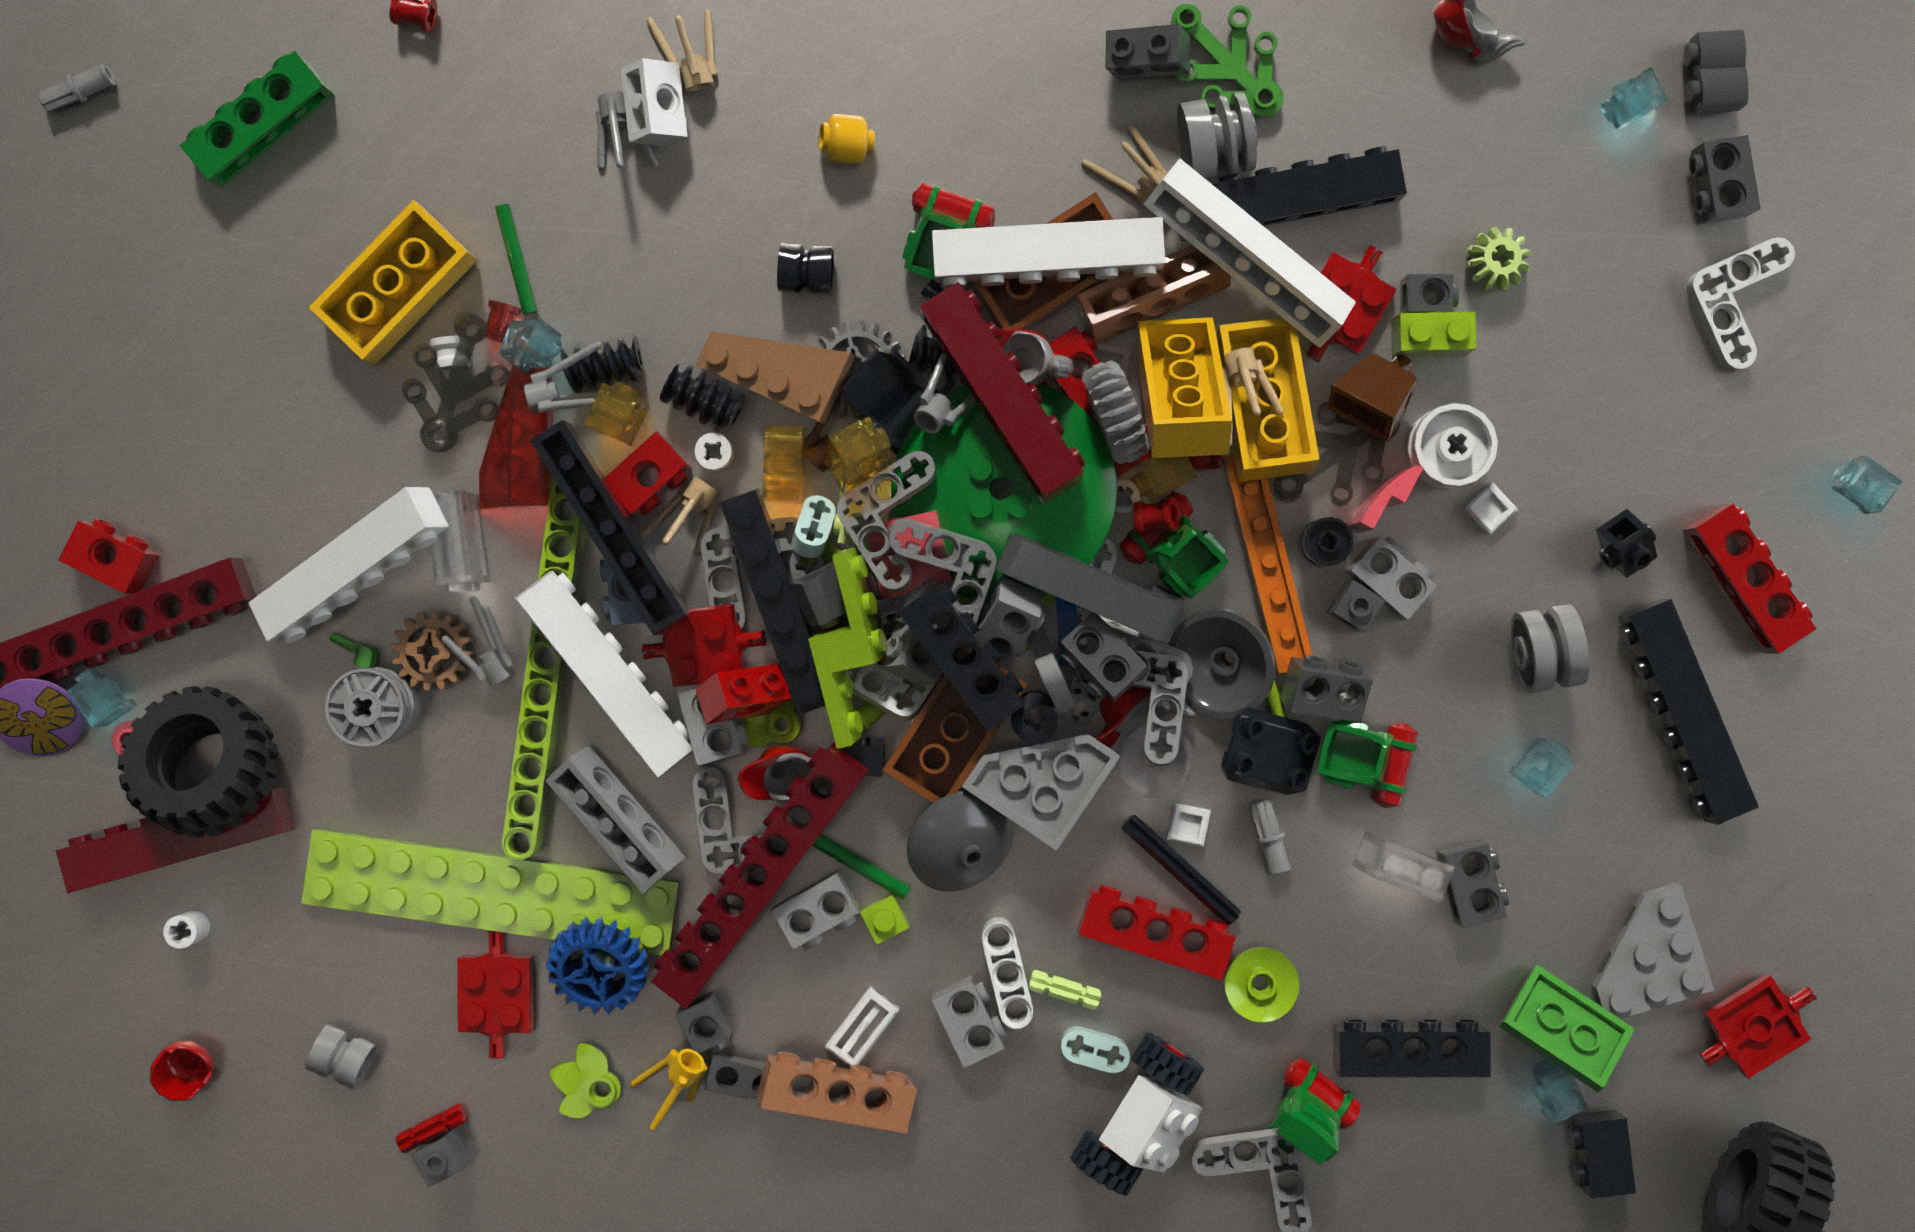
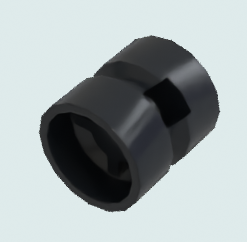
M781 243L777 265L778 291L799 293L803 287H807L810 294L831 295L834 275V247L812 245L809 250H805L802 244Z
M1324 517L1306 524L1299 532L1297 539V548L1302 559L1309 565L1316 567L1337 565L1345 561L1351 554L1354 545L1353 533L1350 527L1341 519L1334 517Z

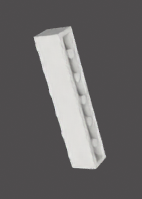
M1180 158L1143 204L1158 217H1163L1165 223L1319 348L1343 325L1356 303Z
M1163 217L932 230L935 283H943L944 288H949L957 282L962 287H965L966 281L981 280L982 286H997L1004 284V279L1019 278V283L1033 284L1042 282V277L1057 276V281L1068 282L1080 280V274H1095L1096 279H1113L1118 277V272L1132 271L1134 277L1155 276L1157 274L1156 270H1162L1165 265Z
M430 487L403 488L248 602L266 641L284 640L286 644L302 639L306 636L305 630L309 627L332 617L331 612L334 609L352 603L358 598L357 593L362 589L380 583L384 579L383 574L387 571L408 563L411 560L410 555L416 550L424 549L437 542V535L446 530L449 525Z
M549 571L514 599L656 777L661 776L693 750L687 742L690 739L687 729L679 720L673 724L665 714L669 706L657 691L650 695L642 685L646 677L633 661L627 665L618 653L623 648L610 632L604 636L595 624L600 619L586 602L582 606L579 605L572 596L576 588L563 572L557 576L554 571Z

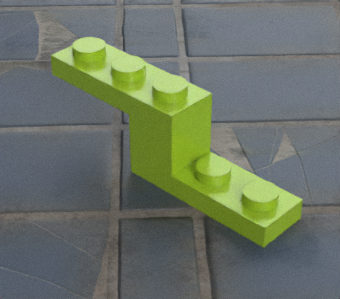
M858 547L843 549L832 555L850 625L821 631L808 639L837 749L853 745L862 737L861 733L863 731L861 715L858 711H855L851 698L854 693L853 683L850 676L845 674V670L877 663L885 657L884 652L887 648L884 632L882 629H878L875 618L877 602L874 594L868 591L865 579L868 576L867 563L863 555H859Z

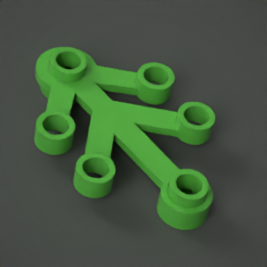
M1192 4L1178 6L1172 14L1171 25L1180 24L1219 64H1196L1190 59V67L1193 70V74L1190 77H1183L1181 74L1175 75L1177 81L1182 84H1189L1194 80H1235L1245 91L1223 92L1220 87L1210 85L1203 90L1200 99H1205V95L1208 92H1215L1218 96L1225 95L1230 106L1231 94L1244 92L1250 109L1255 116L1267 118L1276 114L1283 103V92L1280 86L1272 81L1273 53L1277 48V38L1270 32H1263L1257 36L1254 42V51L1259 55L1256 79L1246 69L1247 27L1251 21V12L1247 7L1238 5L1232 8L1229 13L1228 24L1231 27L1230 52L1201 23V13L1196 6ZM1190 13L1194 21L1190 24H1184L1180 20V15ZM1235 13H1243L1246 17V22L1243 24L1235 23L1233 15ZM1268 39L1272 43V48L1267 51L1262 50L1259 46V41ZM1268 92L1272 98L1271 102L1267 104L1261 103L1258 99V94ZM1206 101L1209 109L1215 110V103L1211 104Z

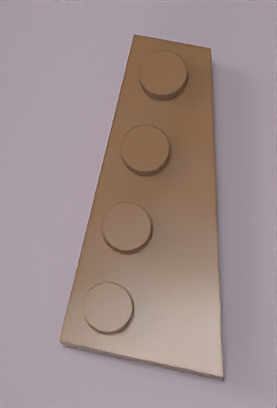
M711 331L696 365L825 424L856 356L850 352Z

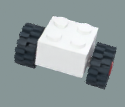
M1148 1032L1143 1037L1131 1059L1151 1077L1138 1075L1102 1135L1086 1131L1070 1156L1071 1161L1076 1164V1167L1085 1171L1088 1177L1094 1178L1100 1185L1103 1184L1107 1189L1114 1190L1117 1194L1124 1196L1129 1194L1143 1168L1165 1172L1166 1169L1176 1162L1179 1156V1147L1185 1137L1190 1136L1197 1128L1199 1123L1198 1116L1203 1110L1202 1107L1187 1096L1199 1080L1204 1068L1197 1061L1193 1060L1192 1057L1183 1053L1179 1048L1174 1047L1173 1044Z

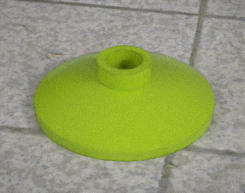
M1256 947L1242 952L1231 962L1225 975L1224 988L1230 1005L1239 1015L1254 1022H1271L1283 1017L1294 1006L1298 998L1300 982L1295 966L1283 953L1272 948ZM1258 976H1264L1267 980L1265 987L1261 989L1255 988L1253 984Z

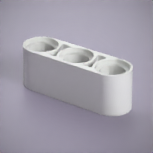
M994 917L988 920L982 929V944L1003 1023L1010 1028L1021 1029L1032 1020V999L1015 930L1007 919ZM996 927L1004 928L1009 933L1008 940L1002 945L992 944L988 939L989 932ZM1004 964L1014 965L1018 970L1017 976L1011 981L1001 980L997 975V970L1000 966ZM1014 1000H1019L1026 1005L1027 1009L1022 1016L1013 1017L1006 1012L1007 1005Z

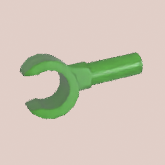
M336 633L330 635V641L347 649L349 652L356 653L353 665L364 668L376 667L378 650L376 648L353 643Z

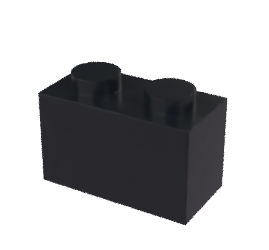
M1617 1110L1571 1115L1573 1127L1568 1128V1139L1572 1150L1576 1151L1577 1164H1573L1572 1167L1576 1186L1580 1187L1591 1199L1635 1194L1636 1188L1627 1118Z

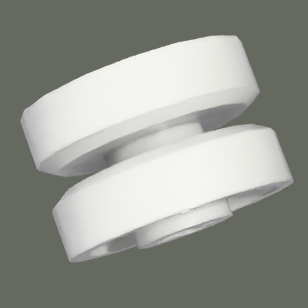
M1451 403L1425 413L1413 423L1406 435L1404 454L1408 468L1416 465L1423 468L1418 478L1419 481L1432 488L1448 490L1476 482L1489 471L1496 459L1498 439L1494 425L1483 412L1470 405ZM1449 442H1451L1454 447L1452 453L1448 451L1451 445Z

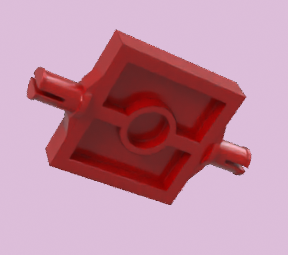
M1369 245L1360 263L1350 262L1332 252L1320 270L1322 275L1356 303L1343 325L1319 349L1314 343L1311 345L1306 356L1308 358L1314 356L1313 361L1320 362L1329 344L1341 346L1355 355L1360 354L1397 289L1380 280L1372 272L1379 258L1383 255L1380 249L1375 251L1377 247Z
M734 604L688 609L691 616L662 633V643L643 644L642 653H646L642 656L645 660L665 657L669 665L673 687L703 684L717 672L746 668L744 660L746 648L766 646L767 638H763L766 635L764 630L743 633L742 628L737 622Z
M488 931V953L481 956H460L457 958L458 1032L481 1033L489 1036V1058L498 1059L505 1057V1035L510 1033H531L534 1031V956H514L504 952V933Z
M1762 975L1703 1013L1715 1031L1718 1043L1702 1053L1700 1052V1057L1708 1067H1711L1720 1059L1728 1056L1734 1061L1741 1074L1745 1078L1750 1079L1811 1040V1037L1802 1025L1798 1010L1817 1000L1816 995L1813 994L1814 992L1810 987L1805 986V988L1788 997L1781 992L1771 975Z

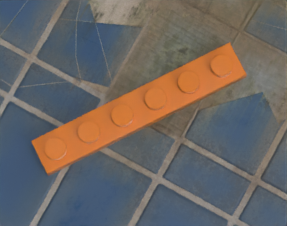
M1234 454L1222 458L1266 634L1274 652L1276 673H1285L1288 670L1291 657L1304 659L1306 655L1313 654L1268 478L1238 482Z

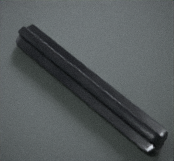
M1131 815L1123 823L1122 830L1225 924L1231 925L1238 919L1241 914L1240 909L1136 815Z

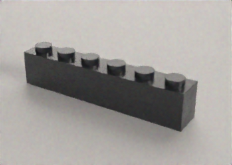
M1386 146L1368 149L1364 151L1365 156L1354 158L1350 157V153L1337 154L1329 157L1328 162L1314 165L1313 160L1300 161L1292 164L1291 169L1277 172L1276 167L1262 168L1254 172L1255 176L1240 178V174H1229L1219 177L1218 183L1212 184L1262 226L1398 202L1407 194L1399 149L1387 151ZM1181 236V242L1187 241L1183 236Z
M561 420L531 439V443L653 635H661L691 616L690 611L573 426Z
M757 488L720 502L798 715L826 706L808 640L813 635L790 586L794 581L760 489Z
M1659 599L1618 616L1622 624L1619 626V633L1624 643L1628 647L1631 646L1636 658L1633 661L1634 669L1638 677L1642 681H1646L1651 693L1648 695L1649 705L1657 716L1660 715L1665 727L1662 730L1663 738L1667 746L1671 750H1675L1680 762L1676 765L1677 771L1682 781L1690 786L1694 798H1691V804L1696 815L1700 819H1704L1705 822L1718 825L1759 808L1672 599Z

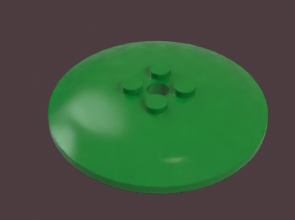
M1039 384L1035 387L1044 402L1040 406L1048 417L1051 415L1056 417L1063 428L1064 435L1061 437L1067 447L1071 448L1074 446L1085 462V467L1082 468L1084 474L1081 482L1043 505L980 407L975 403L961 414L952 426L944 424L940 431L935 434L925 432L914 422L901 444L896 461L911 452L923 451L933 458L937 467V475L928 487L893 508L894 518H903L937 510L942 529L989 544L997 558L996 566L1010 533L1022 535L1090 564L1103 546L1114 519L1117 500V480L1114 462L1101 431L1083 408L1060 391L1045 384ZM963 385L944 396L951 402V410H954L972 395L966 386ZM916 461L912 464L914 470L909 475L904 477L901 470L895 474L901 479L906 490L911 486L906 479L915 474L920 478L927 475L925 468L929 464L921 465ZM998 479H1007L1012 485L1011 494L1003 500L995 499L991 493L992 484ZM894 481L891 484V499L897 493V484ZM944 538L947 555L949 556L953 550V544L950 540ZM979 550L977 555H970L969 557L974 564L971 576L966 572H963L962 576L972 577L978 582H982L983 578H978L976 571L980 563L986 564L988 559L985 558L983 550ZM995 568L984 602H986L1002 576L1043 593V596L1050 593L1010 577ZM965 585L959 588L956 594L975 600L977 591L974 587Z

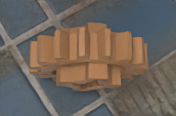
M435 610L432 611L430 619L426 612H417L418 622L411 618H406L404 623L407 630H396L394 632L401 639L400 643L390 645V649L399 651V657L391 660L392 664H402L403 666L398 676L403 678L411 675L410 686L418 687L423 682L424 691H433L435 682L440 690L448 689L447 679L453 683H459L461 677L458 671H470V669L442 642V637L446 635L447 631L455 644L469 657H474V652L466 650V645L474 641L473 637H463L462 635L467 626L465 624L454 626V615L448 614L442 620L441 611ZM423 629V636L416 642H411L416 633ZM427 646L439 648L438 655L433 656L427 653ZM411 656L420 664L419 670L413 664ZM450 659L454 660L445 672L439 674V672H442V665Z

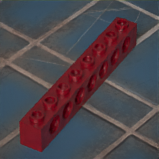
M226 558L1 642L0 665L2 664L5 667L6 677L3 682L0 680V688L20 679L44 680L50 678L52 682L73 676V669L85 665L86 669L108 663L107 656L120 652L121 656L138 652L144 649L142 643L155 639L156 643L173 639L178 636L177 630L189 626L191 630L208 626L213 623L211 618L213 616L224 613L225 617H230L247 611L246 604L257 596L243 559ZM209 586H212L216 592L215 601L211 605L205 600V591ZM175 599L181 605L180 614L176 618L170 611L171 603ZM140 612L146 618V624L142 630H139L136 625V617ZM105 625L111 631V638L107 643L103 641L101 636ZM71 638L76 643V651L72 656L67 651V643ZM36 651L41 656V664L38 668H35L32 661Z
M834 742L827 750L820 746L807 763L812 768L807 777L803 780L798 776L785 792V795L790 798L785 806L781 809L776 805L763 821V824L768 827L760 838L753 835L740 851V853L746 856L741 864L736 867L732 863L718 880L724 885L716 896L711 892L706 896L696 909L702 914L696 923L692 924L688 920L675 937L680 944L672 953L666 949L653 966L658 970V973L651 983L685 1009L692 1003L870 770L844 749H837ZM824 778L828 780L832 785V793L828 795L820 793L815 787V779ZM803 808L809 814L810 822L803 824L796 821L793 816V809ZM771 838H782L787 844V852L776 851L771 845ZM756 866L762 869L765 874V880H754L749 874V867ZM727 896H737L743 903V909H733L728 904ZM712 924L718 927L721 937H711L706 932L705 925ZM684 953L695 955L699 961V966L689 965L684 959Z

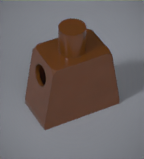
M1377 354L1368 355L1332 383L1327 409L1388 442L1392 438L1413 398L1417 381L1416 376L1411 373L1414 369L1413 362L1402 354L1396 355L1391 362Z

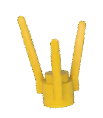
M672 1049L666 1058L631 1081L630 1085L636 1087L669 1066L668 1079L674 1087L650 1124L649 1128L651 1131L657 1129L682 1088L690 1086L687 1101L693 1102L701 1078L708 1069L704 1059L698 1052L692 1049H683L678 1053L677 1050Z

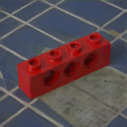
M1074 326L1050 342L1056 355L1066 356L1072 362L1082 359L1089 364L1090 368L1100 363L1093 352L1098 347L1087 330L1080 333L1078 328ZM1072 374L1068 378L1053 377L1063 394L1083 408L1097 425L1082 379H1077ZM1146 423L1144 426H1145V428H1146V433H1147V436H1148V429H1147V423ZM1150 446L1147 454L1140 456V459L1130 463L1127 461L1118 464L1113 460L1118 477L1151 457Z
M1734 503L1720 505L1683 529V531L1764 653L1780 654L1817 629L1811 621L1813 614L1809 607L1803 601L1797 600L1791 591L1792 582L1787 574L1781 569H1777L1770 559L1771 551L1768 545L1761 538H1756L1750 529L1751 521L1742 508L1736 507ZM1730 536L1736 540L1738 545L1734 555H1731L1726 549V542ZM1751 567L1758 574V581L1754 586H1751L1747 580V572ZM1771 599H1774L1779 607L1778 613L1774 618L1768 612V603Z
M1101 884L1099 890L1090 887L1077 927L1079 935L1223 980L1236 939L1232 932L1227 931L1229 925L1207 918L1206 924L1192 920V913L1176 907H1172L1170 912L1157 909L1156 901L1142 896H1136L1135 901L1121 897L1122 891L1111 886ZM1125 909L1131 913L1130 923L1121 928L1114 926L1111 923L1112 915L1117 910ZM1154 921H1162L1167 926L1166 933L1158 939L1150 938L1147 935V928ZM1191 932H1197L1202 936L1201 945L1195 950H1187L1183 947L1184 937Z

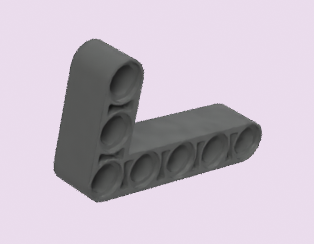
M1010 533L996 566L997 570L1010 577L1164 643L1170 642L1185 608L1184 598L1168 589L1153 585L1151 591L1016 533Z

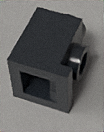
M862 736L853 745L842 748L870 769L865 776H883L886 738L879 737L877 744H870L871 737Z

